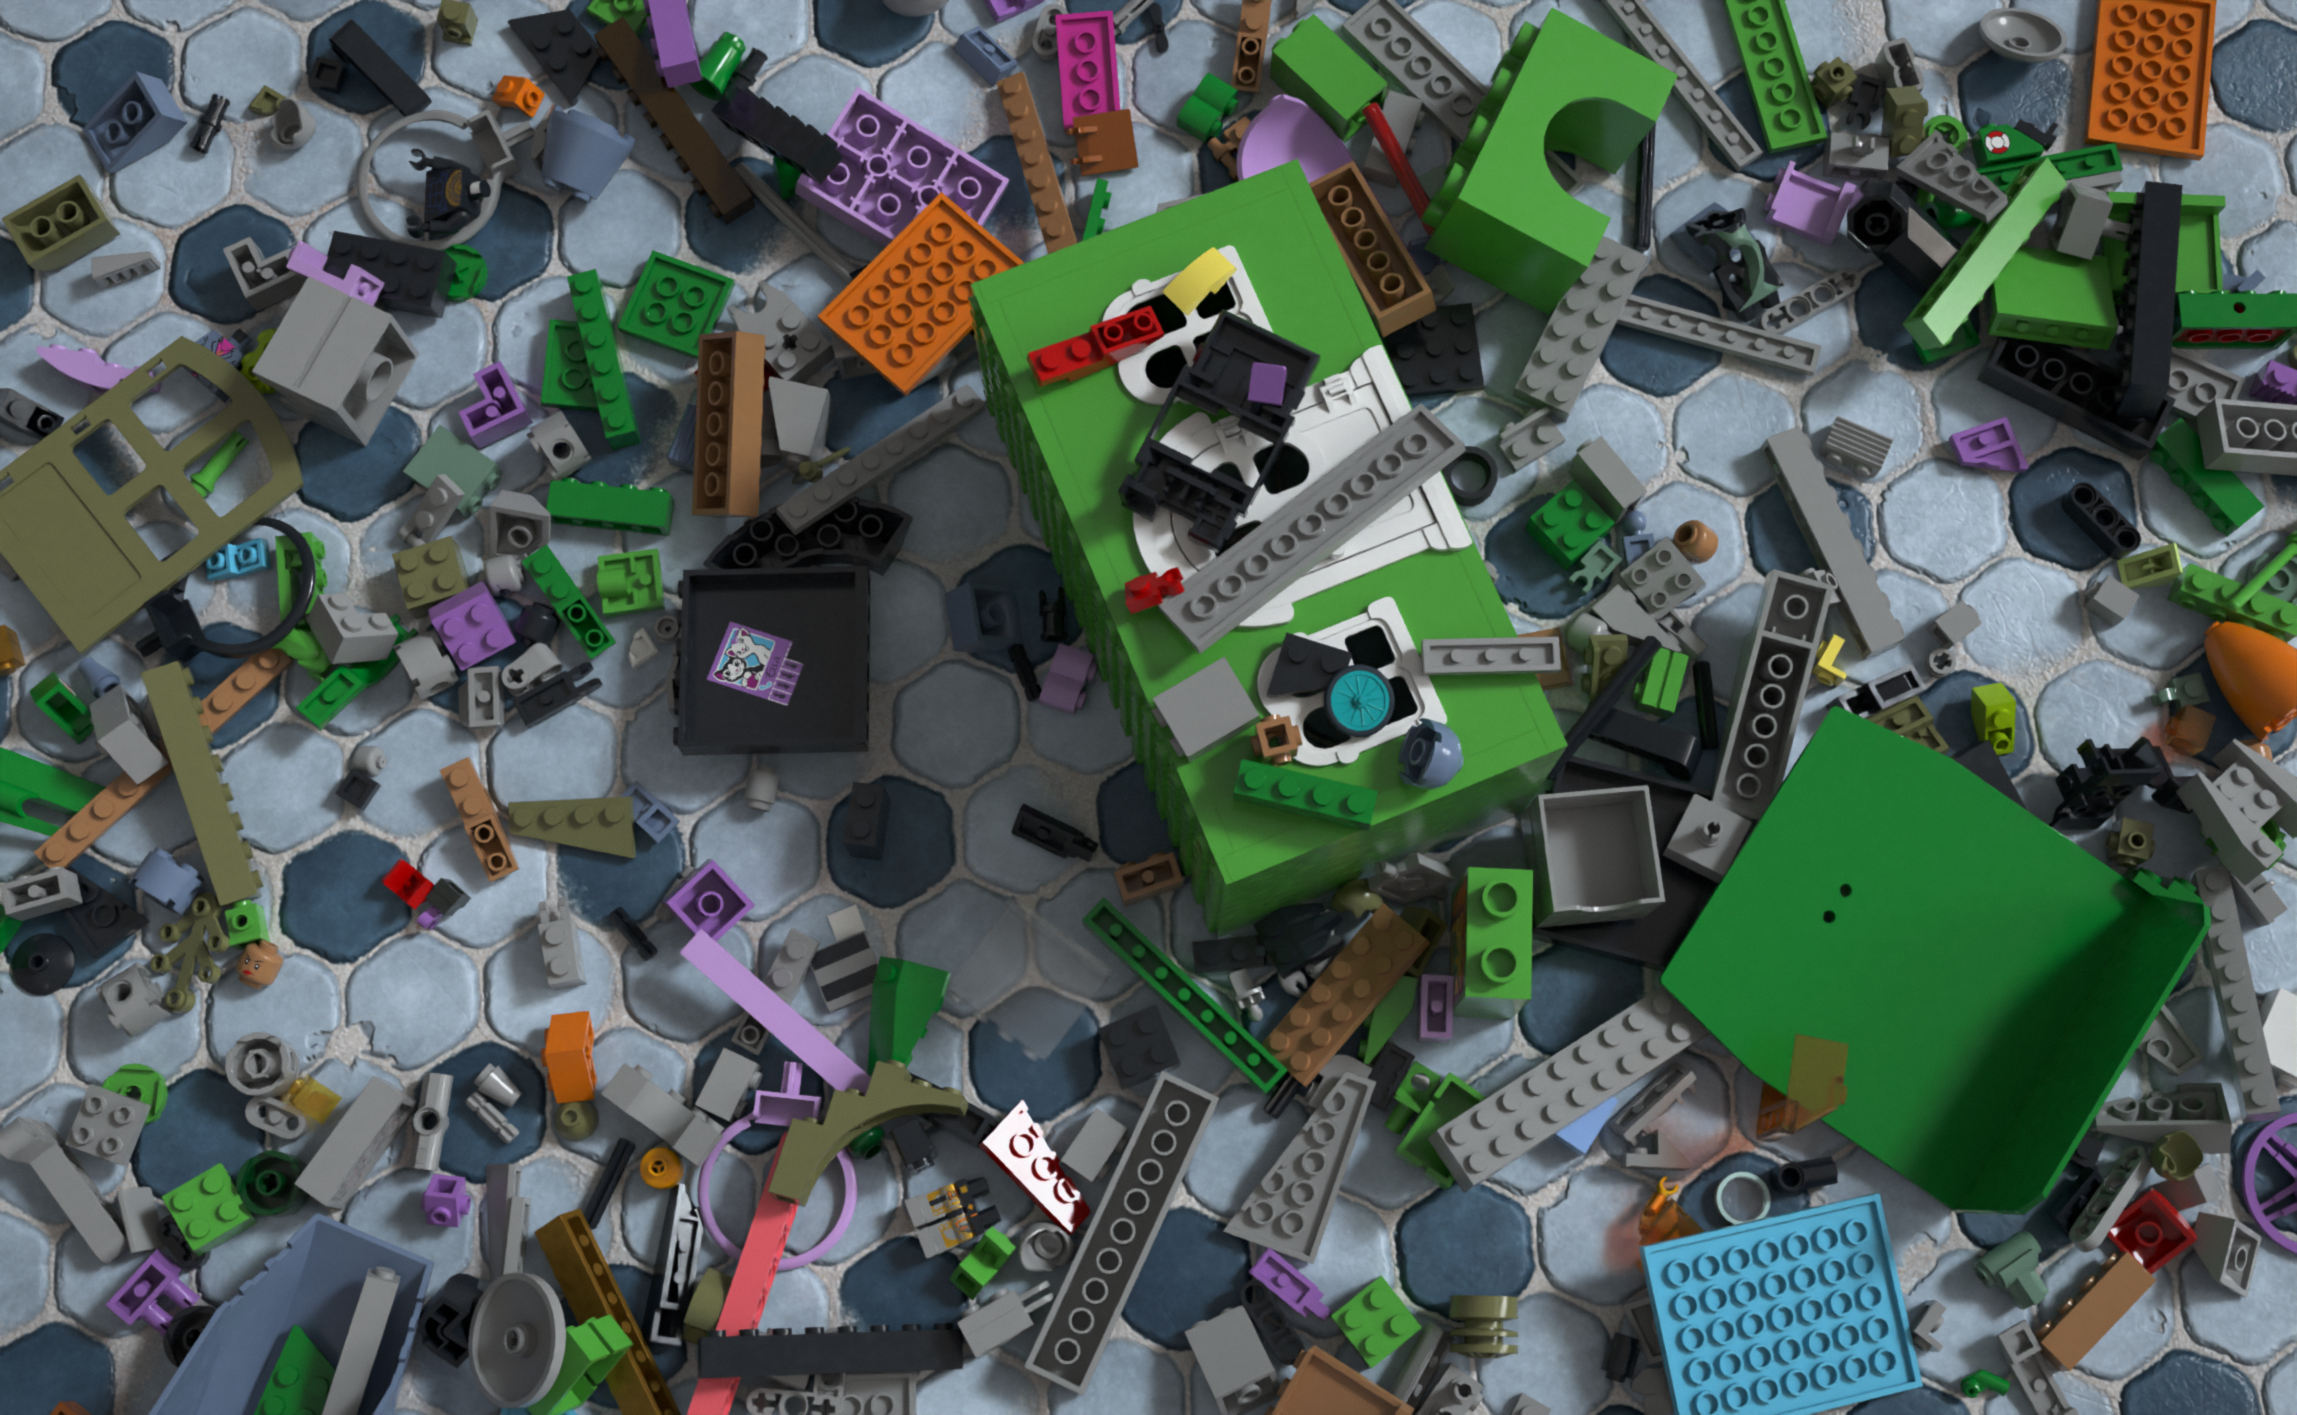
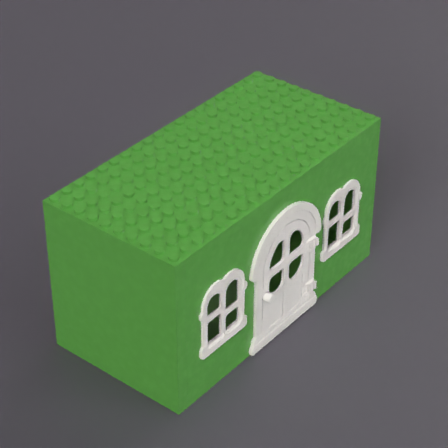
M1298 159L970 284L972 296L968 297V302L971 307L970 314L973 320L972 326L975 332L976 350L979 355L977 358L981 367L979 370L983 378L981 381L984 387L983 393L986 398V407L990 416H994L997 424V433L1001 442H1005L1008 450L1007 456L1012 468H1017L1020 488L1024 495L1029 494L1028 500L1030 502L1031 514L1035 522L1040 520V534L1045 547L1052 548L1050 549L1053 557L1051 560L1058 575L1063 574V589L1068 601L1074 600L1075 602L1073 606L1077 623L1080 628H1086L1085 635L1087 638L1085 640L1091 654H1097V669L1103 683L1107 681L1109 683L1108 689L1110 693L1108 695L1115 710L1120 708L1121 727L1125 736H1131L1133 739L1131 741L1133 748L1131 749L1137 764L1143 763L1144 765L1143 778L1150 793L1155 791L1156 793L1155 807L1161 820L1167 819L1169 841L1173 849L1179 847L1180 859L1178 861L1185 877L1190 875L1193 882H1191L1192 887L1190 889L1196 904H1203L1204 916L1202 918L1209 933L1214 932L1217 939L1255 924L1279 908L1304 904L1337 890L1347 882L1377 874L1375 865L1380 860H1384L1389 864H1396L1408 854L1416 852L1422 855L1522 814L1568 746L1535 673L1422 676V639L1518 637L1441 470L1201 654L1159 611L1157 605L1133 614L1130 613L1126 606L1125 582L1156 572L1160 577L1167 570L1178 567L1184 578L1181 581L1183 584L1217 558L1214 551L1188 539L1187 534L1189 529H1192L1193 522L1160 507L1154 521L1151 522L1121 506L1122 502L1118 490L1126 474L1132 475L1133 472L1137 471L1139 466L1135 464V457L1172 389L1160 388L1150 382L1145 371L1147 362L1174 350L1181 349L1188 366L1192 367L1194 363L1192 360L1197 352L1193 343L1208 337L1222 309L1320 355V362L1304 391L1305 395L1297 411L1293 410L1292 412L1296 422L1293 427H1290L1289 435L1284 443L1298 450L1306 458L1309 465L1308 476L1300 485L1278 494H1270L1263 484L1253 504L1249 505L1247 516L1245 518L1238 517L1234 530L1254 522L1260 524L1265 522L1413 409ZM1214 247L1237 270L1216 294L1210 291L1188 316L1162 291L1188 265ZM1148 306L1152 307L1164 332V336L1120 362L1069 383L1067 379H1063L1039 387L1026 360L1029 352L1088 333L1092 325ZM1179 397L1175 398L1154 440L1193 458L1192 465L1209 473L1225 464L1236 466L1243 483L1252 488L1260 476L1253 461L1254 455L1262 449L1276 445L1238 427L1240 418L1220 409L1216 416ZM1374 626L1380 627L1395 659L1393 663L1377 670L1388 680L1398 676L1404 678L1417 706V712L1386 725L1379 732L1367 737L1351 736L1347 742L1326 749L1313 746L1304 736L1303 722L1309 713L1324 706L1325 690L1304 698L1295 697L1291 694L1278 695L1277 698L1266 697L1286 633L1348 652L1345 645L1347 637ZM1225 656L1260 715V719L1271 715H1280V717L1290 716L1292 726L1298 725L1302 745L1297 746V757L1291 758V763L1279 768L1378 791L1369 830L1365 831L1234 800L1233 792L1241 759L1263 764L1261 755L1254 756L1250 736L1255 735V725L1189 762L1185 755L1178 757L1169 739L1173 738L1174 735L1168 725L1161 728L1152 710L1157 708L1153 698ZM1352 658L1350 660L1349 666L1354 665ZM1421 718L1434 720L1449 726L1458 736L1462 748L1463 765L1461 770L1446 785L1432 790L1404 784L1399 775V772L1405 773L1404 763L1398 762L1402 742L1412 725L1419 727L1422 723L1419 721ZM1272 739L1269 742V746L1271 748L1282 746V742L1279 739Z

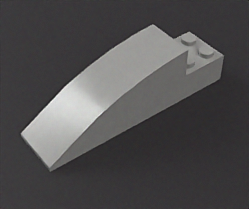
M1775 569L1766 575L1752 632L1744 638L1711 796V802L1739 816L1759 821L1783 782L1834 585Z

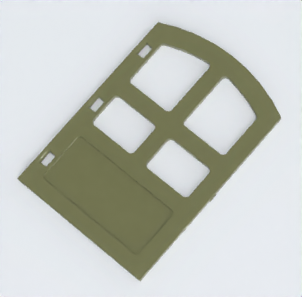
M181 336L0 471V482L8 476L14 481L0 492V552L78 652L83 655L145 607L144 603L160 592L171 588L302 488L304 482L299 461L291 440L278 416L250 381L217 354ZM163 362L167 368L152 378L148 372ZM187 367L221 389L232 399V403L173 449L165 451L134 413L131 405L177 369ZM87 419L91 425L76 435L71 429ZM107 422H112L146 464L144 471L111 495H107L73 453L74 446ZM250 422L267 454L273 478L225 516L219 517L185 476L184 469L244 423ZM160 487H164L199 530L196 538L165 561H159L125 517L130 509Z

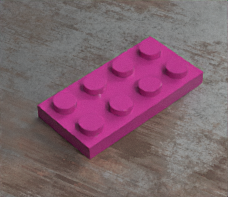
M1113 10L1055 15L1064 132H1066L1065 129L1074 128L1073 117L1120 110Z

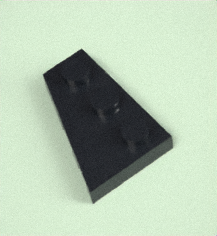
M70 866L66 868V870L77 874L83 904L65 908L61 911L94 958H102L151 922L75 868Z

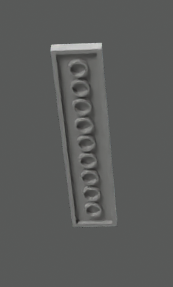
M1370 0L1342 24L1341 31L1409 96L1423 100L1421 108L1459 144L1464 142L1470 130L1467 128L1469 121L1484 95H1487L1489 90L1395 0ZM1553 151L1544 152L1547 166L1553 178L1565 192L1574 197L1584 188L1586 182Z
M1420 403L1182 584L1184 592L1175 596L1167 595L1163 598V603L1157 605L1159 611L1201 654L1466 451L1464 443Z

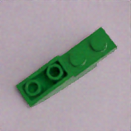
M547 544L521 561L591 660L617 643Z

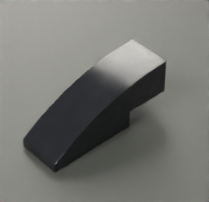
M1911 663L1871 680L1857 689L1840 695L1825 706L1827 710L1833 706H1838L1864 719H1868L1921 694L1927 688Z

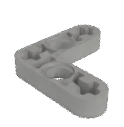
M829 1328L824 1333H837V1328ZM846 1373L839 1374L840 1377L837 1383L830 1386L822 1381L821 1374H815L813 1393L757 1388L748 1395L746 1401L747 1409L752 1415H774L776 1407H764L763 1413H760L759 1407L753 1404L754 1399H759L761 1393H764L765 1399L777 1401L776 1394H782L779 1402L780 1415H790L785 1409V1404L792 1396L799 1397L803 1402V1409L798 1415L808 1414L810 1408L809 1397H814L812 1403L814 1405H824L825 1399H829L830 1405L835 1406V1412L829 1413V1415H841ZM811 1411L812 1415H823L822 1412Z

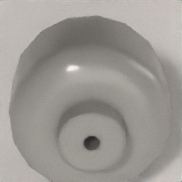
M361 746L353 756L354 769L366 776H377L380 773V769L385 768L387 764L383 750L377 746Z

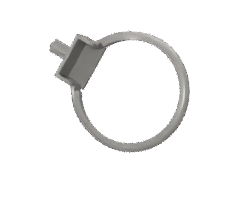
M488 109L469 119L444 110L423 111L401 118L390 124L374 138L361 160L357 176V195L363 215L371 227L388 241L436 250L442 249L443 251L451 248L449 247L450 245L463 244L475 236L493 215L499 201L503 180L522 171L511 148L533 138L535 132L528 120L502 132L498 122ZM420 121H441L457 126L462 130L468 127L472 131L470 134L493 178H487L491 194L489 197L483 198L480 216L470 221L457 234L431 241L405 238L388 229L374 213L367 191V169L378 146L399 128Z

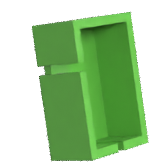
M1449 1072L1431 1096L1430 1100L1433 1102L1429 1101L1425 1105L1424 1110L1414 1121L1393 1154L1415 1170L1422 1166L1425 1168L1422 1175L1442 1189H1449L1455 1179L1428 1138L1437 1129L1477 1105L1486 1097Z
M610 1314L599 1319L592 1317L578 1327L571 1325L566 1328L565 1352L559 1374L548 1393L537 1403L527 1407L532 1415H562L582 1406L596 1390V1385L606 1378L633 1345Z

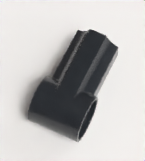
M1832 1156L1778 1165L1771 1170L1769 1183L1776 1192L1790 1193L1837 1184L1838 1171ZM1784 1170L1792 1174L1793 1182L1790 1187L1782 1181Z

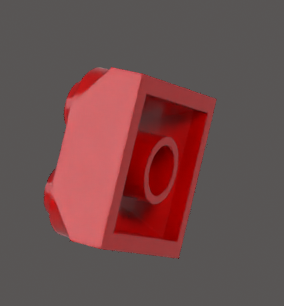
M2152 1187L2140 1192L2135 1197V1200L2124 1208L2107 1234L2122 1252H2129L2151 1275L2197 1240L2196 1233L2185 1218L2161 1193Z

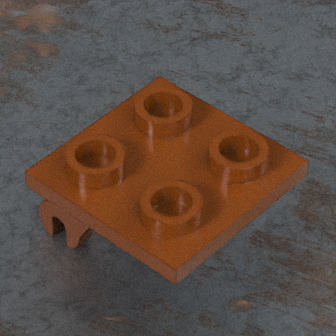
M1130 109L1073 117L1074 128L1065 129L1066 136L1075 135L1079 158L1070 159L1071 165L1080 164L1081 176L1139 167Z

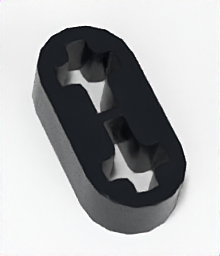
M172 1215L164 1217L159 1222L157 1228L158 1236L183 1266L189 1268H199L205 1265L210 1258L211 1251L201 1255L198 1260L188 1259L191 1252L185 1246L188 1243L179 1227L177 1230L183 1237L181 1240L178 1236H169L168 1233L171 1231L170 1223H177Z

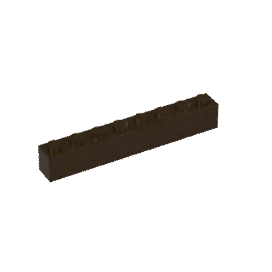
M624 17L594 34L598 45L594 48L603 63L609 61L613 68L610 71L618 84L624 83L629 91L626 93L635 107L640 105L645 111L642 116L651 129L655 127L661 134L658 138L668 152L673 150L677 158L674 160L682 173L686 174L689 172L694 179L691 181V184L700 197L703 195L707 197L710 202L707 206L716 219L721 217L725 224L728 225L756 207L752 194L674 87L668 88L665 77L658 76L655 60Z

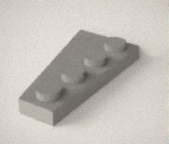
M1937 130L1896 166L1898 176L1985 223H1989L2008 205L2007 196L1985 175L1981 176L1969 160L1965 161L1951 143L1948 144L1943 140L1942 134Z

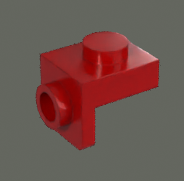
M402 858L395 863L381 880L386 887L397 894L414 910L420 904L427 901L425 897L434 886L429 879Z

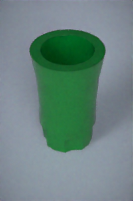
M723 32L699 62L702 80L689 83L692 88L704 97L711 100H720L734 70L741 61V56L746 50L744 42L734 34Z

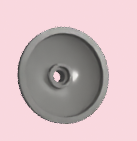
M2000 8L1992 10L1983 16L1979 26L1980 34L1985 43L2002 57L2014 62H2047L2059 57L2067 45L2066 34L2059 25L2041 14L2025 9Z

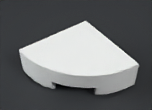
M643 627L634 635L629 649L628 657L634 670L660 655Z

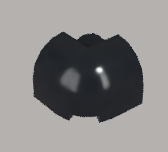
M461 1273L451 1276L430 1297L418 1321V1330L423 1338L422 1344L430 1352L456 1368L469 1357L468 1339L470 1324L476 1305L484 1293L477 1288L478 1278Z

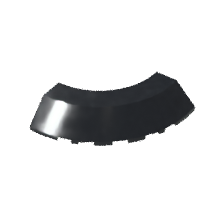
M853 497L797 535H794L777 515L776 508L782 505L780 504L768 509L769 512L744 522V526L731 536L728 535L712 551L703 565L707 569L811 567V565L840 563L868 566L869 570L884 576L901 549L913 516L878 501L875 503L859 499V497Z

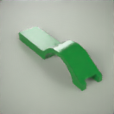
M396 613L390 618L398 632V637L393 646L418 635V631L414 628L407 632L398 624L401 618ZM392 647L387 660L353 662L348 665L341 664L296 707V710L315 728L321 731L365 688L379 683L401 660L398 659Z

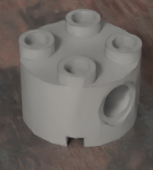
M561 410L530 428L531 432L526 434L537 453L545 452L547 455L542 460L555 480L559 477L563 479L593 461ZM565 442L562 449L553 450L556 443Z
M434 629L426 630L393 646L420 701L454 686L459 681L455 673L456 670L449 656L445 655L440 639Z
M135 963L96 987V992L100 999L107 1003L111 1009L107 1013L111 1023L117 1029L123 1026L125 1032L131 1038L141 1034L171 1015V1010L165 1003L166 995L158 982L152 983L149 979L152 974L140 963Z
M253 1032L242 1036L236 1041L237 1044L234 1048L229 1050L226 1056L225 1071L228 1081L240 1092L252 1097L275 1098L295 1087L299 1075L300 1061L297 1051L290 1042L268 1033Z

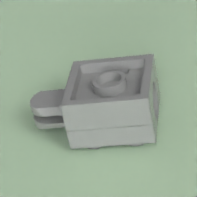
M1044 1281L1021 1295L1016 1290L1010 1292L1007 1288H1004L989 1297L992 1303L981 1308L980 1305L976 1304L961 1313L963 1319L957 1322L976 1358L986 1355L1036 1326L1030 1313L1054 1300L1056 1295L1052 1292L1026 1307L1023 1302L1049 1288V1282Z

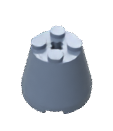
M553 104L547 122L541 177L544 179L543 183L546 184V187L562 193L563 189L571 191L574 199L590 204L591 199L597 200L632 152L636 139L628 134H625L622 138L618 134L619 131L608 123L574 109L564 113L561 111V106Z

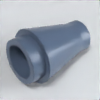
M87 657L78 664V671L82 674L93 696L96 698L102 697L121 684L118 675L97 663L92 657Z

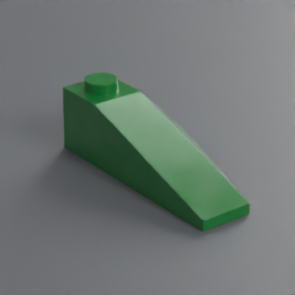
M880 956L872 985L867 1074L872 1077L877 1061L887 1063V1060L890 1059L905 1064V1068L909 1066L913 1058L911 1053L919 1038L924 1039L928 1031L925 1028L933 1012L938 1013L943 1004L951 975L950 972L907 960Z

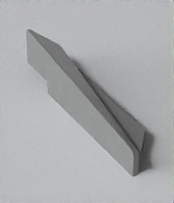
M488 1164L486 1166L490 1284L497 1278L509 1273H524L532 1199L519 1197L523 1166L517 1164Z

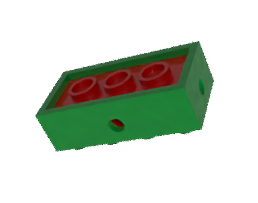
M2188 290L2180 292L2175 297L2172 346L2177 349H2278L2297 332V293H2286L2283 290H2276L2268 294H2256V291L2247 290L2238 294H2227L2226 291L2217 290L2208 294H2197L2196 291Z

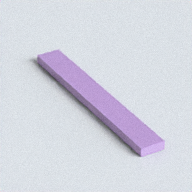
M700 929L679 952L832 1087L844 1092L846 1088L856 1089L863 1092L865 1097L871 1077L704 930Z

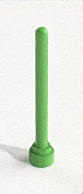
M2297 529L2286 538V547L2228 602L2227 607L2230 611H2238L2283 566L2297 555Z

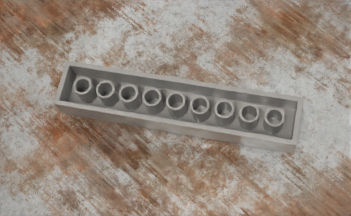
M1661 986L1437 1129L1428 1140L1465 1194L1710 1033Z
M1161 1071L1024 1368L1082 1396L1084 1395L1219 1102V1097Z

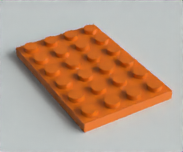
M2097 0L2084 143L2100 146L2115 143L2119 149L2198 161L2202 159L2205 149L2217 0Z
M941 192L817 317L824 326L902 394L907 396L973 329V320L970 314L971 307L968 302V297L972 296L970 284L1024 264V262Z

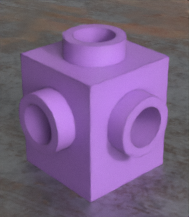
M433 1174L421 1200V1209L426 1212V1223L428 1225L458 1228L463 1215H468L471 1206V1197L466 1195L465 1177Z

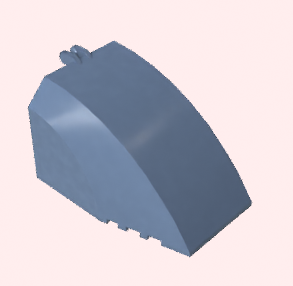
M316 1213L287 1241V1246L275 1258L271 1256L263 1264L264 1268L251 1281L249 1279L246 1280L238 1288L239 1293L229 1302L225 1301L217 1308L148 1414L254 1415L292 1327L296 1324L305 1330L304 1333L323 1351L331 1365L337 1368L368 1269L375 1270L376 1267L381 1266L394 1270L395 1275L401 1276L357 1415H394L434 1262Z

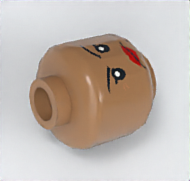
M261 940L259 944L250 943L246 945L235 966L237 973L240 975L238 979L244 984L257 989H261L263 985H271L284 963L283 957L277 952L279 947L266 940Z

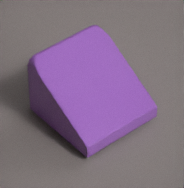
M1253 362L1248 401L1282 406L1287 376L1286 367Z

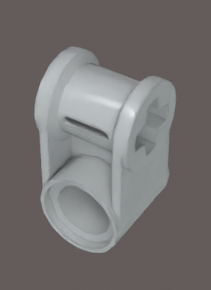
M536 643L522 656L505 667L501 675L502 681L510 694L518 697L558 675L563 668V664L546 644ZM518 677L523 680L519 684L514 681Z

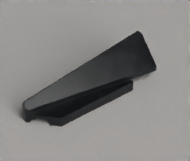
M684 1184L675 1185L670 1190L641 1333L647 1345L681 1346L682 1313H687L693 1297L704 1223L699 1207H695L685 1192L687 1188Z

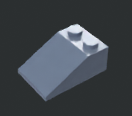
M135 72L82 130L106 171L112 174L170 142L188 122L162 79Z

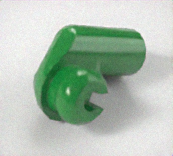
M1983 1369L1966 1375L1960 1384L1963 1394L1968 1398L1978 1397L1977 1394L1987 1389L1998 1395L2005 1396L2010 1386L2009 1381Z

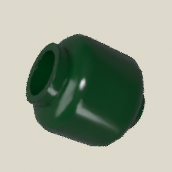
M878 1125L859 1135L845 1148L852 1158L869 1160L883 1149L884 1130Z

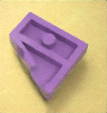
M2007 416L1952 434L1948 438L1961 466L2018 473L2025 472L2029 468Z

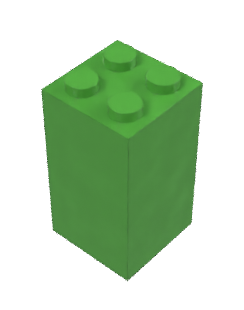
M1313 14L1306 21L1304 19L1299 21L1286 39L1280 38L1272 47L1270 78L1286 94L1302 100L1318 112L1338 134L1344 144L1368 123L1362 113L1366 106L1376 102L1381 111L1383 110L1388 83L1316 15Z

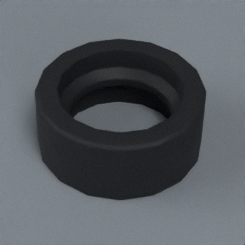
M1465 446L1466 451L1441 471L1456 504L1475 506L1483 503L1491 496L1498 480V468L1495 460L1487 451L1478 447ZM1465 460L1480 464L1486 473L1484 486L1475 492H1465L1458 489L1451 479V472L1457 463Z

